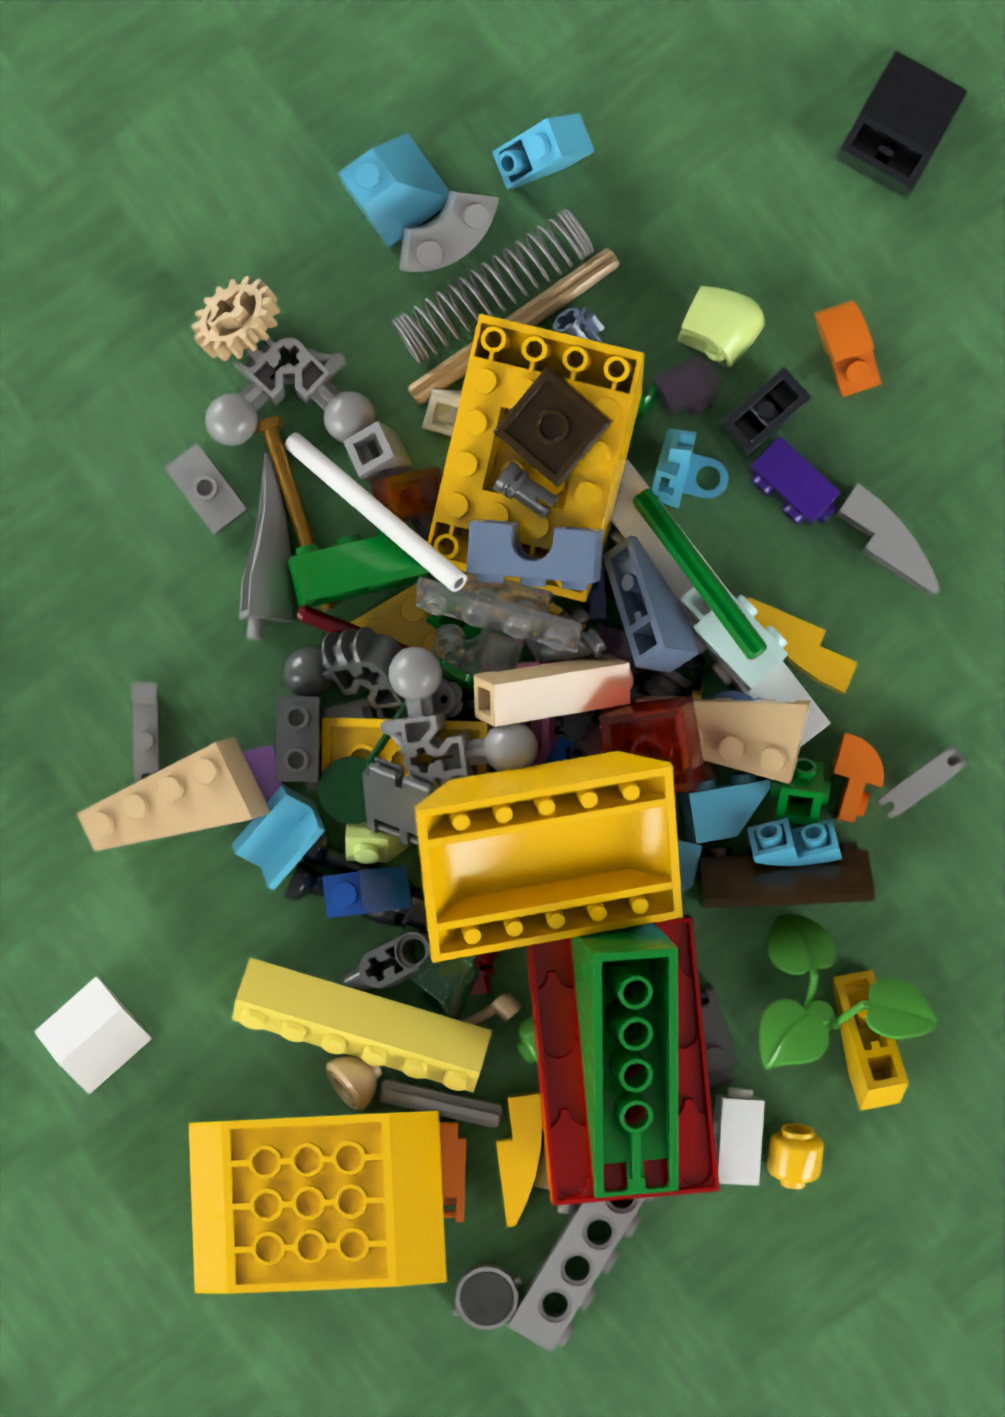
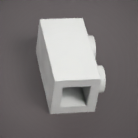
M729 1087L728 1095L715 1094L713 1128L720 1184L759 1186L765 1101L757 1096H753V1089Z

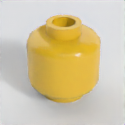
M800 1123L782 1125L781 1130L774 1132L770 1138L767 1170L771 1176L780 1180V1185L785 1188H804L805 1183L813 1182L820 1176L824 1151L823 1140L815 1134V1130L811 1126Z

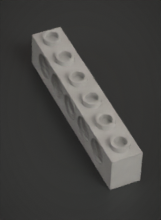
M655 1197L631 1199L624 1205H616L612 1201L578 1204L574 1214L570 1217L517 1304V1310L508 1322V1327L552 1353L556 1344L564 1347L576 1325L570 1321L578 1308L584 1311L588 1308L598 1290L592 1286L600 1272L606 1275L610 1272L620 1254L614 1250L622 1236L629 1239L634 1233L642 1218L636 1213L643 1201L646 1199L651 1203ZM600 1219L608 1222L611 1226V1232L605 1240L595 1241L587 1235V1228L594 1220ZM573 1256L584 1257L589 1263L588 1271L580 1277L569 1275L565 1270V1264L568 1259ZM558 1292L566 1297L567 1305L561 1312L551 1313L544 1308L543 1300L549 1293Z

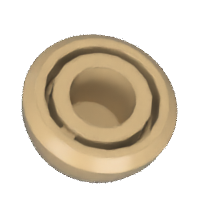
M342 1056L326 1064V1075L341 1099L354 1110L362 1111L374 1097L377 1078L382 1075L380 1067L369 1065L362 1059L354 1056Z

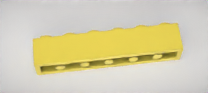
M254 958L249 959L235 999L232 1015L233 1021L240 1022L243 1026L252 1030H267L280 1034L283 1038L292 1042L303 1041L320 1046L332 1054L343 1053L354 1056L372 1066H386L402 1071L405 1075L412 1078H426L443 1083L444 1086L451 1090H466L473 1093L492 1033L490 1029Z

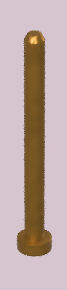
M281 415L272 416L258 421L256 434L264 435L299 547L314 544L316 542L279 428L283 427L284 423ZM335 602L320 605L319 608L322 611L333 609Z

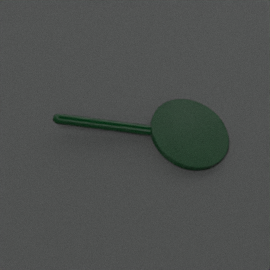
M406 699L392 720L404 718L408 712ZM383 733L367 759L356 756L343 757L332 762L323 771L318 785V795L324 810L332 818L347 824H358L367 821L362 773L371 762L375 763V757H379L391 738L390 735Z

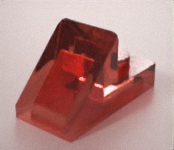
M439 466L381 478L370 485L375 498L405 523L435 511L442 474Z

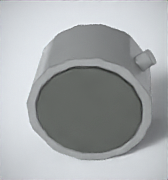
M481 1263L474 1265L465 1271L458 1281L455 1296L456 1307L451 1308L454 1316L460 1314L467 1324L476 1329L489 1331L501 1328L511 1320L517 1310L519 1298L517 1287L523 1284L520 1276L513 1279L511 1273L498 1264Z

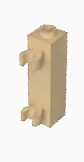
M604 654L599 659H596L594 656L582 657L574 660L499 672L477 673L474 676L475 717L497 727L630 704V689L633 685L630 663L610 654Z

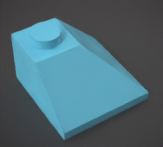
M408 133L371 148L338 172L340 182L388 248H391L403 239L405 227L421 226L440 213L445 207L450 191Z

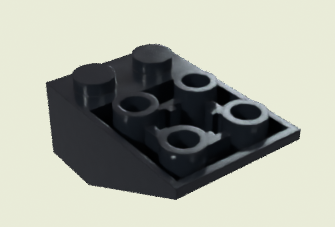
M895 51L842 143L835 159L908 199L968 90L904 54Z

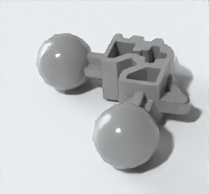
M289 337L280 339L276 343L270 338L263 340L265 345L260 350L257 349L254 352L247 348L246 352L251 359L245 365L234 361L233 365L250 384L239 395L232 393L224 394L213 400L206 411L205 417L207 431L214 440L229 446L242 444L250 439L257 429V411L268 400L276 407L286 397V384H295L298 398L307 406L315 401L324 410L323 420L325 428L331 437L339 442H343L376 422L375 408L367 397L353 391L341 392L332 384V378L346 365V359L342 353H335L334 355L317 353L315 349L305 348L302 342ZM287 355L292 358L296 355L298 364L295 367L289 363L284 366L282 357Z
M422 647L403 649L393 657L389 666L388 678L394 691L406 699L408 718L385 720L381 724V731L386 735H390L401 747L400 751L404 755V765L407 772L412 770L436 779L437 783L442 786L449 780L476 776L475 765L490 764L494 770L499 772L528 767L533 764L537 756V741L532 731L522 723L493 727L488 732L486 738L472 740L471 733L456 734L446 738L445 741L439 738L447 726L445 712L434 714L431 695L437 691L442 677V669L438 659L432 652ZM424 753L434 755V757L446 754L454 755L452 758L444 757L436 760L435 763L430 765L420 761V755Z

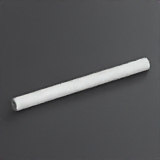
M298 432L291 434L285 442L286 450L449 590L457 592L464 586L467 576L306 438Z

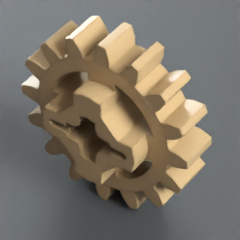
M245 276L241 284H238L235 279H231L227 289L224 290L218 286L213 297H205L203 301L207 306L205 309L195 312L196 317L200 321L194 323L192 329L196 333L194 336L195 341L212 359L219 356L222 361H227L231 353L237 359H240L244 349L249 348L254 352L257 350V342L269 338L265 332L267 328L277 326L278 323L273 316L280 313V308L276 304L278 298L259 278L253 282L249 276Z

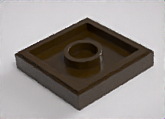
M546 366L493 432L556 487H560L614 421L551 366Z

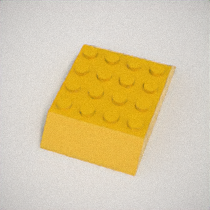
M620 751L449 780L415 806L430 954L433 963L683 917L673 768L670 762Z

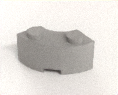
M449 191L445 207L435 219L421 226L404 228L399 269L406 272L436 270L448 266L467 255L476 247L488 231L497 209L499 197Z

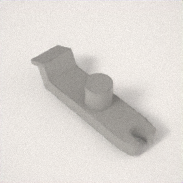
M157 682L132 683L133 773L135 783L143 779L144 773L152 775L160 771Z
M953 744L885 793L877 801V805L883 806L886 803H890L892 810L886 814V818H894L956 775L962 768L968 765V762L956 745Z

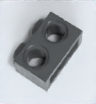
M277 696L276 781L320 782L322 718L325 717V697Z

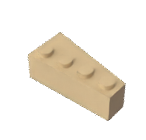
M234 736L215 742L76 814L94 851L252 820L269 814L271 811Z

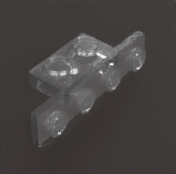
M470 573L464 589H460L457 592H452L440 582L422 577L418 579L415 605L432 615H445L463 620L474 627L484 626L504 632L516 639L525 638L546 644L554 650L578 652L582 624L547 613L552 602V592L533 586L520 585L519 582L505 578L503 583L478 581L479 574Z

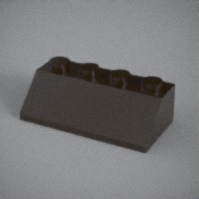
M857 842L839 843L842 855L841 860L813 865L776 866L755 863L751 846H748L749 855H732V847L706 848L707 856L699 857L698 861L699 907L725 908L875 901L869 851L858 850Z

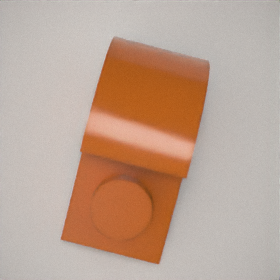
M851 300L815 312L814 317L824 351L829 356L839 394L842 397H846L881 385V378L873 354L875 347L865 319L856 302Z
M843 733L840 736L830 771L831 775L845 778L834 819L855 823L856 816L863 818L868 805L870 793L863 792L865 785L881 788L884 782V770L878 753L868 742L858 736Z

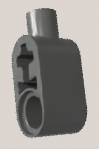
M428 931L405 933L369 951L362 957L358 968L344 974L345 985L366 992L372 988L395 987L415 978L420 966L430 954ZM418 940L424 944L426 949L425 957L421 962L414 954V946ZM386 961H397L400 964L385 969L383 975L381 974L380 969L385 966ZM440 961V962H434V963H437V964L435 965V967L438 966V965L441 963V961Z

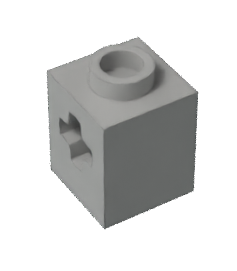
M379 421L343 441L358 476L378 488L414 468L398 433Z

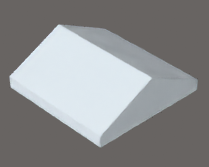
M98 976L34 1031L56 1062L88 1094H91L153 1039Z

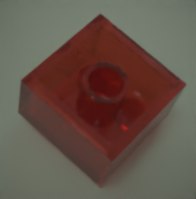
M693 696L634 702L609 707L599 716L605 753L620 751L670 762L673 768L674 793L696 791L706 779Z

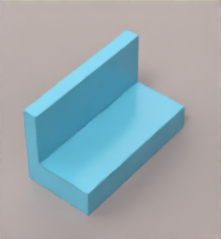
M283 784L267 802L271 813L253 819L232 843L236 855L261 867L266 885L272 890L277 888L325 831L315 801Z

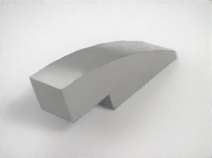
M858 483L852 489L836 513V516L870 537L861 552L930 598L936 595L940 589L939 583L916 539L902 521L879 498Z

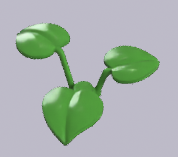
M781 914L776 916L766 941L769 958L777 968L785 973L802 975L808 971L810 980L807 998L804 1001V1009L794 1000L781 999L771 1003L762 1016L759 1029V1045L766 1069L782 1065L805 1064L819 1059L828 1048L831 1028L840 1029L844 1022L862 1010H868L866 1014L868 1027L877 1034L888 1038L907 1039L929 1033L936 1027L937 1018L922 993L913 984L894 977L883 978L874 982L868 991L869 1001H860L842 1015L836 1017L832 1007L827 1002L815 1000L818 980L817 969L830 968L836 960V945L833 938L823 926L805 916L797 914Z

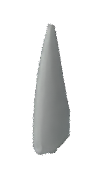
M269 453L264 454L258 517L241 583L239 620H248V640H264L265 622H293V582L288 566V560L292 554L288 523L281 488Z

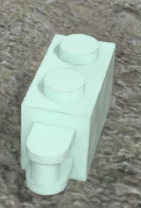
M695 587L691 588L679 601L698 621L692 628L693 633L748 691L752 690L789 655L783 649L787 644L786 640L771 625L766 629L762 627L754 618L758 611L743 595L735 598L729 593L767 645V649L762 655L754 660H749L712 610L704 616L697 609V606L704 599Z

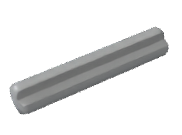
M389 1078L383 1080L379 1094V1101L382 1103L422 1112L439 1111V1116L492 1128L499 1126L503 1112V1106L500 1103Z

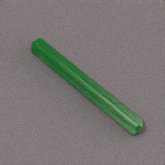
M645 489L633 498V504L745 656L749 660H754L762 655L767 649L764 640L653 491Z

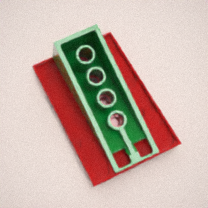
M683 914L682 918L528 945V974L532 997L535 1048L537 1050L542 1129L545 1140L547 1181L550 1201L553 1206L720 1191L693 918L689 914Z

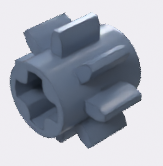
M586 307L581 311L577 308L563 311L553 324L556 332L601 342V338L597 333L605 328L594 313L591 314Z

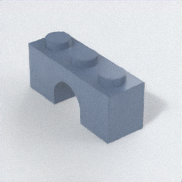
M486 519L470 521L466 573L479 574L478 581L503 583L504 576L520 577V585L546 586V580L562 581L563 589L588 590V583L593 584L600 581L604 529L569 526L554 528L553 545L550 552L544 558H535L527 554L520 544V522Z

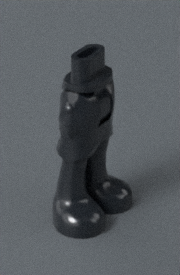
M326 829L301 858L341 874L379 869V867L373 864L346 861V853L331 844L329 832ZM299 862L284 897L292 901H299L311 894L325 898L322 876L326 875ZM411 882L410 890L413 908L360 914V916L373 922L387 926H399L405 929L406 925H409L424 932L427 926L424 895L420 894L421 888L415 887Z

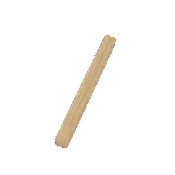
M605 248L505 319L536 326L615 271L620 264L617 257L609 248ZM473 341L409 385V393L418 405H423L429 401L432 389L445 390L466 375Z

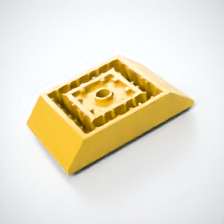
M479 314L428 543L460 571L466 572L470 521L486 519L520 522V544L527 554L535 558H544L550 552L553 545L554 528L569 526L604 529L603 555L642 395L645 353ZM546 366H551L614 421L560 487H556L493 432ZM511 461L528 472L529 478L554 495L559 496L554 507L538 497L537 500L551 509L544 520L515 498L510 500L502 493H498L493 489L496 481ZM504 576V582L581 602L587 601L593 585L588 583V590H570L562 588V581L546 580V586L520 585V577Z

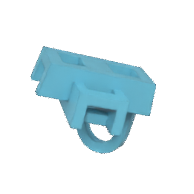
M667 428L652 487L653 493L659 496L661 503L679 509L682 494L712 499L725 491L728 484L726 467L720 461L713 458L692 454L697 432ZM713 467L719 472L720 483L715 489L704 490L697 485L696 475L701 468Z

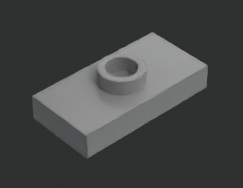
M198 443L164 467L214 535L248 511Z

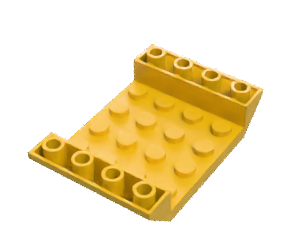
M439 1111L189 1123L195 1293L234 1294L397 1287L447 1282Z

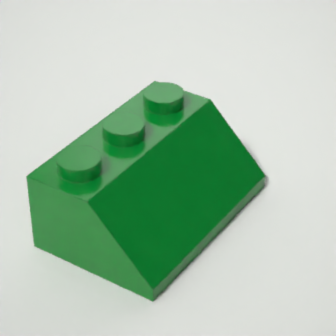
M380 529L376 530L377 537L362 540L361 534H352L336 539L337 546L321 549L320 543L296 548L297 555L291 556L288 560L299 608L300 606H320L417 583L423 580L430 572Z

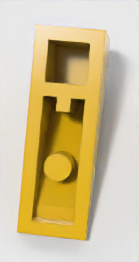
M873 970L832 978L838 1017L860 1001H869V988L876 982ZM868 1010L860 1011L840 1027L847 1070L860 1111L899 1104L909 1084L896 1040L881 1036L868 1027L866 1023Z

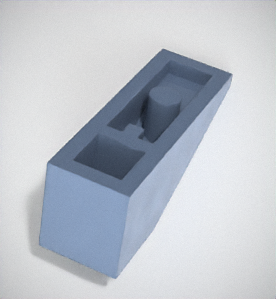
M630 535L603 554L602 558L636 667L672 672L698 655L700 652L687 613L638 538Z

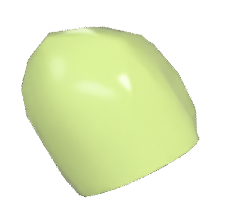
M701 286L684 319L678 342L706 354L709 359L720 363L724 367H732L753 344L764 327L765 318L762 310L751 297L723 288Z

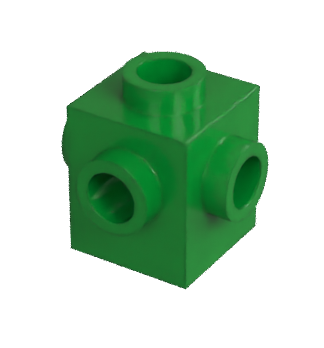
M797 758L793 779L790 784L770 779L771 788L768 796L775 798V820L788 818L789 822L805 825L817 823L821 805H828L831 789V780H824V762Z

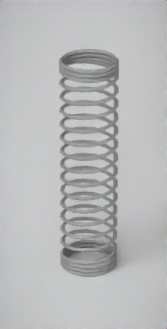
M564 208V211L561 210L560 213H557L558 222L555 219H548L550 233L544 227L537 226L536 231L539 240L533 234L526 232L525 240L528 248L521 241L515 240L514 248L517 256L512 250L504 247L503 256L506 263L499 256L493 254L491 260L495 271L487 263L481 262L480 268L484 279L476 270L470 269L469 276L473 286L464 277L459 276L458 284L462 294L454 285L448 283L447 292L451 302L442 292L436 291L435 297L440 309L430 299L425 298L424 305L429 317L420 307L414 305L413 312L419 326L408 314L403 312L402 315L400 314L399 317L392 320L396 331L418 364L422 365V362H426L430 357L410 323L418 331L432 352L436 355L438 354L418 312L428 322L445 347H449V343L442 333L429 304L445 322L455 338L460 340V336L450 320L440 297L448 304L469 333L472 331L451 289L462 300L477 322L479 315L471 303L463 283L472 291L488 315L494 317L473 274L489 291L501 310L505 311V307L493 288L484 266L499 282L514 304L517 301L507 286L496 260L509 273L523 295L527 297L528 293L515 273L507 252L519 264L535 289H539V285L530 273L518 245L529 255L545 280L550 282L549 276L534 252L529 237L539 246L559 275H561V270L552 258L543 240L541 231L556 246L567 265L572 268L573 264L560 245L552 223L566 237L580 260H584V258L586 259L587 256L593 254L594 248L591 241L569 209Z

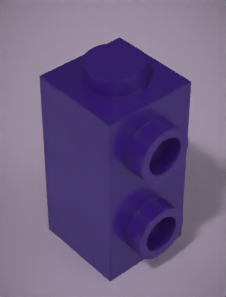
M780 435L748 470L753 475L750 479L751 483L767 497L773 493L784 504L780 508L781 511L796 525H800L803 521L809 527L816 519L823 525L839 508V505L834 500L841 492Z

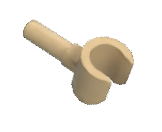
M503 993L490 1005L486 1006L485 1009L461 1021L476 1025L497 1013L506 1022L519 1011L521 1004L512 994Z

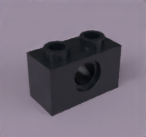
M783 367L723 420L718 429L742 456L747 459L810 402L812 397L791 373Z

